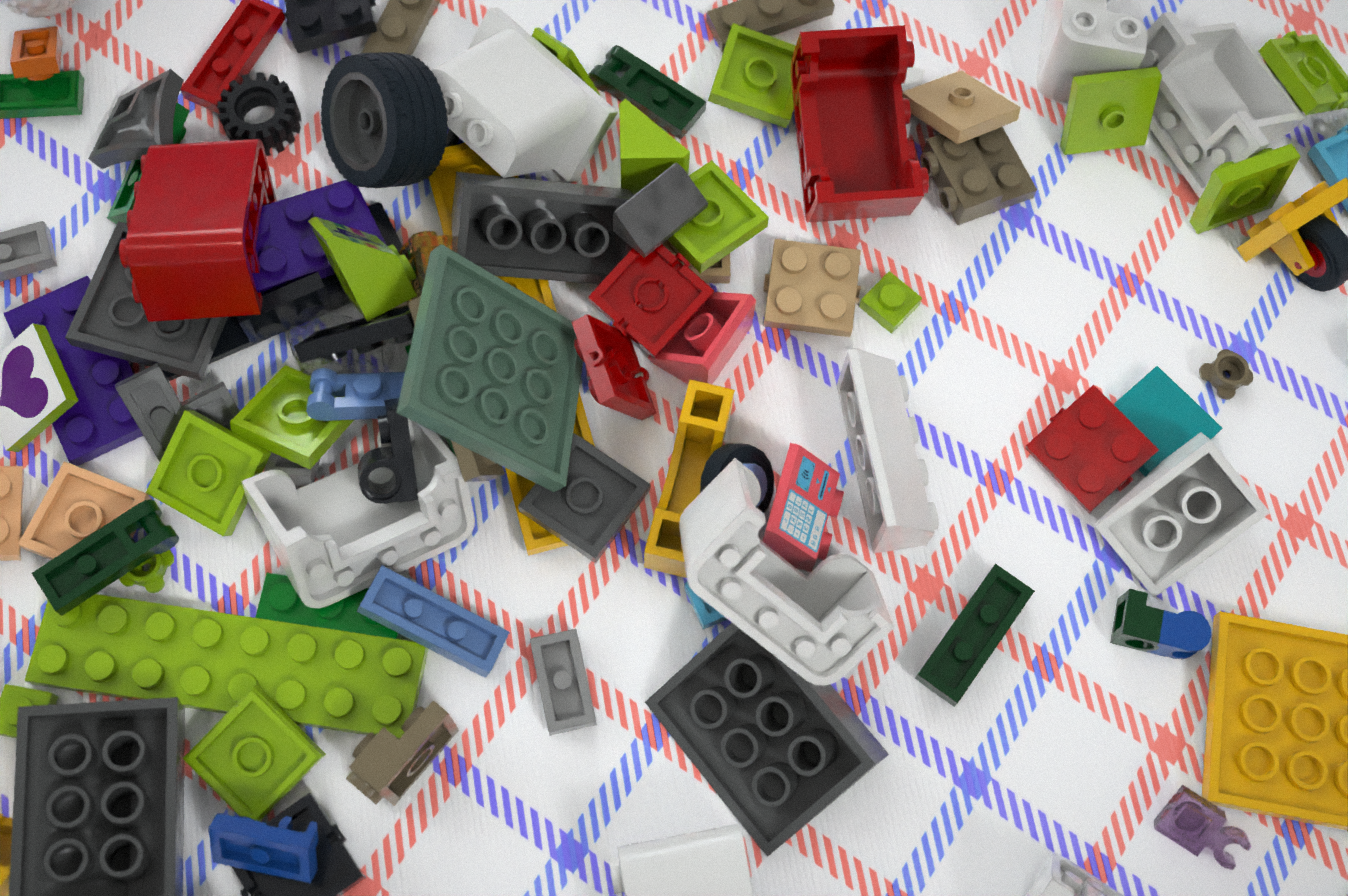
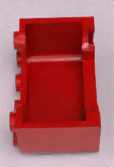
M905 25L800 32L791 60V86L803 206L807 223L909 216L919 205L924 194L928 193V170L926 167H920L919 161L915 159L913 139H907L906 124L910 123L911 109L909 99L903 98L901 83H905L907 68L914 66L915 49L913 41H907Z
M261 139L150 145L147 154L141 156L142 175L140 181L134 184L135 203L133 210H128L127 236L126 239H121L119 243L121 263L124 268H130L133 277L132 293L134 300L137 304L142 303L148 322L261 315L263 298L261 292L257 293L252 273L260 272L256 243L262 206L277 201Z

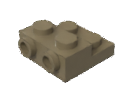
M1003 127L958 145L942 134L926 140L920 156L921 166L927 168L929 178H933L939 190V199L943 209L947 213L951 212L957 226L1034 198L1037 188Z
M434 700L426 709L423 706H419L410 714L401 728L405 733L399 740L383 727L377 735L373 732L366 735L354 749L352 757L355 760L349 765L352 771L345 779L376 805L384 797L395 806L458 733L459 728L450 714Z

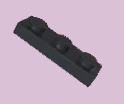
M409 305L389 310L368 322L365 318L316 331L296 344L294 349L301 363L319 358L321 364H327L347 355V350L354 348L357 349L358 354H364L384 345V340L394 338L396 344L410 341L413 337L415 324Z

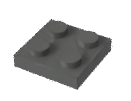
M574 433L566 487L552 492L535 483L518 505L519 512L596 564L649 493L651 484Z

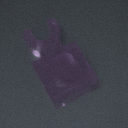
M1183 784L1153 820L1156 831L1196 857L1205 847L1211 849L1217 863L1226 869L1233 870L1236 866L1234 856L1224 850L1227 845L1238 844L1247 851L1252 847L1250 838L1245 831L1235 826L1223 827L1227 821L1225 811Z

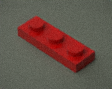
M242 0L182 85L180 91L183 97L220 114L217 109L218 101L223 102L220 94L224 89L232 92L229 83L234 79L239 85L243 83L242 75L248 74L286 20L283 10L262 0Z

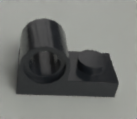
M399 398L384 400L386 415L377 416L381 444L390 443L391 446L370 450L361 457L358 463L360 489L368 500L379 504L418 500L408 418L397 413ZM380 467L388 468L394 473L392 478L383 484H376L368 478L374 469Z

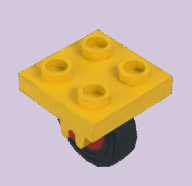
M1347 177L1331 187L1324 180L1302 194L1295 201L1282 206L1267 216L1266 219L1247 230L1246 232L1250 239L1236 248L1244 261H1249L1271 247L1295 277L1310 289L1324 292L1336 289L1348 280V237L1341 230L1331 208L1348 197Z

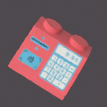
M790 442L762 541L795 568L812 572L816 560H825L833 534L825 532L828 516L837 518L844 491L836 489L840 473L801 445Z

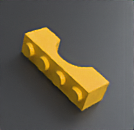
M689 380L667 477L659 503L654 512L644 550V568L687 578L679 529L680 516L685 508L700 494L701 475L706 461L716 449L723 446L735 390Z

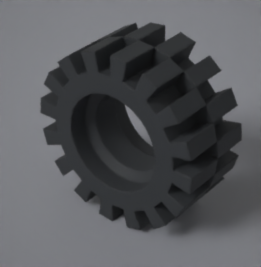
M256 72V80H251L249 73L242 75L244 83L240 85L234 79L229 83L232 92L224 89L220 94L223 102L218 101L217 105L220 113L218 116L230 141L261 139L266 156H271L270 148L276 147L278 153L284 151L283 141L292 145L296 140L293 132L300 133L301 126L299 121H302L289 85L284 80L280 83L278 76L272 74L267 81L264 72ZM272 106L276 109L275 114L263 123L250 124L244 121L246 114L256 107Z

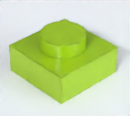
M888 271L861 299L859 308L892 334L919 307L922 297L892 272Z
M5 684L0 697V736L17 737L18 707L55 705L59 696L52 692Z

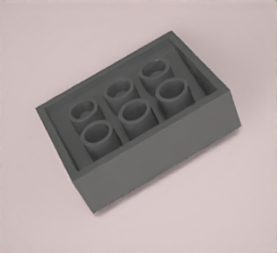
M733 623L729 624L645 701L653 714L767 857L889 755L831 684L820 686L806 681Z
M178 697L18 707L9 896H183L185 761L182 758L185 756V708Z

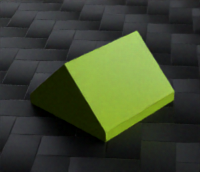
M627 99L619 103L621 188L629 189L635 195L674 163H678L689 175L690 151Z

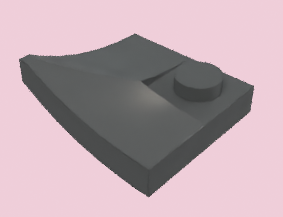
M169 69L120 96L88 159L103 170L115 164L141 159L142 155L147 154L150 145L173 144L175 107L184 79L172 69Z

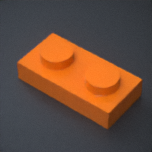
M58 26L14 31L10 58L14 78L27 77L31 81H41L51 78L55 73H60L62 39Z

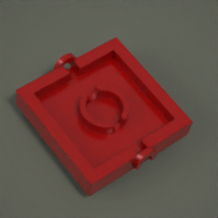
M661 244L645 258L632 248L588 296V301L613 322L612 326L618 329L623 337L629 336L655 359L714 295L715 290L689 268L690 262L680 253L674 255Z
M588 314L572 321L577 337L574 340V346L581 360L586 363L591 378L588 380V388L595 401L600 405L641 421L657 414L647 386L649 372L640 366L631 338L629 336L623 337L621 332L615 327ZM640 372L643 373V377H642V376H639V377H637V378L635 377L636 374H638V373H640Z
M1094 384L1067 409L1062 407L1054 417L1052 416L1049 419L1051 423L1025 446V449L1089 514L1116 489L1119 492L1125 489L1134 480L1131 476L1159 451Z

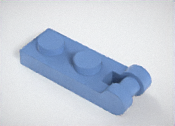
M328 368L316 369L311 374L310 390L313 393L308 397L306 412L311 418L320 421L377 419L379 415H386L384 400L400 398L405 372L337 374Z

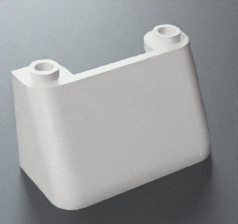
M408 419L418 500L387 504L374 503L368 500L362 494L359 486L358 463L296 489L289 475L282 470L265 471L241 481L253 512L293 588L306 606L310 608L329 606L370 587L382 565L396 573H400L458 546L471 535L475 527V517L468 482L463 480L456 456L436 432ZM378 432V448L391 446L390 443L381 444L380 433ZM380 467L374 469L368 478L376 484H383L388 482L394 473L388 468Z

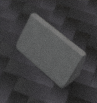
M674 163L614 211L613 231L645 258L708 207V202L686 171L678 163Z

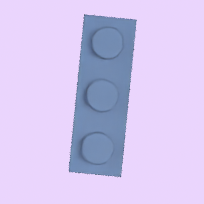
M383 565L380 567L356 611L484 678L490 674L510 633Z

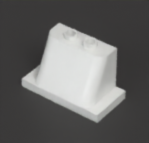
M500 7L488 8L467 50L430 70L437 78V82L440 84V89L444 95L448 128L503 178L554 169L566 181H578L618 113L614 107Z
M1173 11L1162 13L1147 30L1146 55L1138 69L1157 67L1162 74L1150 129L1199 198L1202 196L1210 180L1211 173L1218 166L1229 161L1237 163L1253 157L1259 151L1266 149L1270 142L1289 134L1306 119L1235 22L1185 28Z

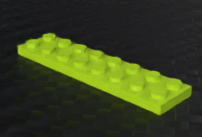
M95 594L63 616L58 614L50 602L47 601L24 681L31 685L131 700L178 697L184 708L226 714L252 686L258 685L297 725L368 735L371 732L377 735L384 727L399 740L405 733L401 729L404 722L417 708L428 648L414 641Z

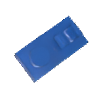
M217 813L208 828L213 863L311 883L317 871L315 848L319 841L317 822L311 821L308 829L302 833L293 831L292 817L289 816L284 817L278 827H273L248 817H235Z

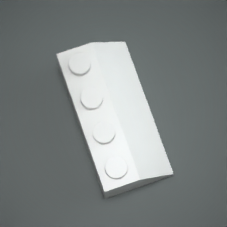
M858 348L849 349L837 382V390L873 554L927 546L935 530L939 527V517L935 503L928 502L925 486H928L929 483L928 469L925 460L918 459L915 444L918 443L919 432L915 417H908L905 402L909 400V389L905 375L898 374L896 361Z

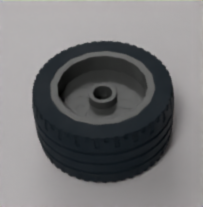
M396 52L361 53L347 56L338 61V64H335L334 68L330 71L331 73L328 75L325 88L323 89L321 124L326 149L340 175H343V178L347 179L349 183L366 188L408 186L422 182L428 176H431L439 166L440 160L443 158L442 155L445 152L446 138L448 136V117L443 92L430 68L415 56Z

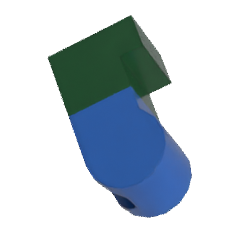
M1130 588L1117 599L1110 640L1111 644L1163 657L1184 660L1204 649L1210 642L1212 637L1211 627L1208 620L1202 614L1187 610L1177 614L1146 606L1148 593Z

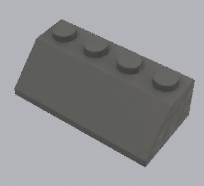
M456 172L452 206V248L454 252L495 276L600 284L632 249L627 242L613 231V214L618 207L634 196V194L629 189Z

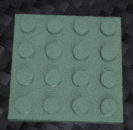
M442 244L430 252L397 413L552 492L566 487L583 361L577 354L574 346V340L577 337L572 321Z

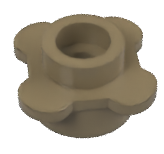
M1228 349L1219 351L1217 358L1212 363H1204L1199 369L1201 379L1209 381L1216 388L1217 396L1224 400L1232 399L1239 387L1250 385L1254 378L1247 361L1241 355ZM1223 371L1227 372L1230 375V377H1224Z

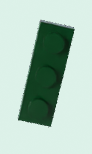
M995 563L914 679L955 707L1035 590Z

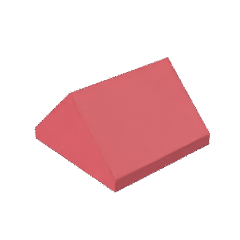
M714 292V295L655 359L650 355L648 359L654 365L686 384H689L691 379L713 385L751 329L756 299L752 294Z

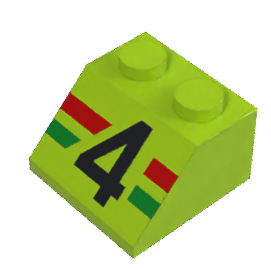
M319 217L308 220L347 298L367 322L417 296L410 283L417 279L415 272L404 254L400 255L393 244L386 246L375 235Z

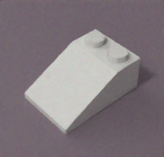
M1200 432L1158 464L1100 518L1094 526L1153 598H1155L1271 512L1212 440Z

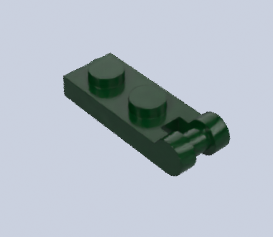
M614 45L606 53V61L602 65H596L588 73L596 89L601 92L607 91L621 101L627 99L653 122L679 139L686 135L706 111L705 100L619 45ZM618 72H626L622 78L616 75Z
M145 500L31 573L58 614L61 616L65 615L154 555L164 553L178 543L179 536L171 525L163 523L160 518L162 511L154 500ZM139 528H143L147 536L135 543L130 534Z

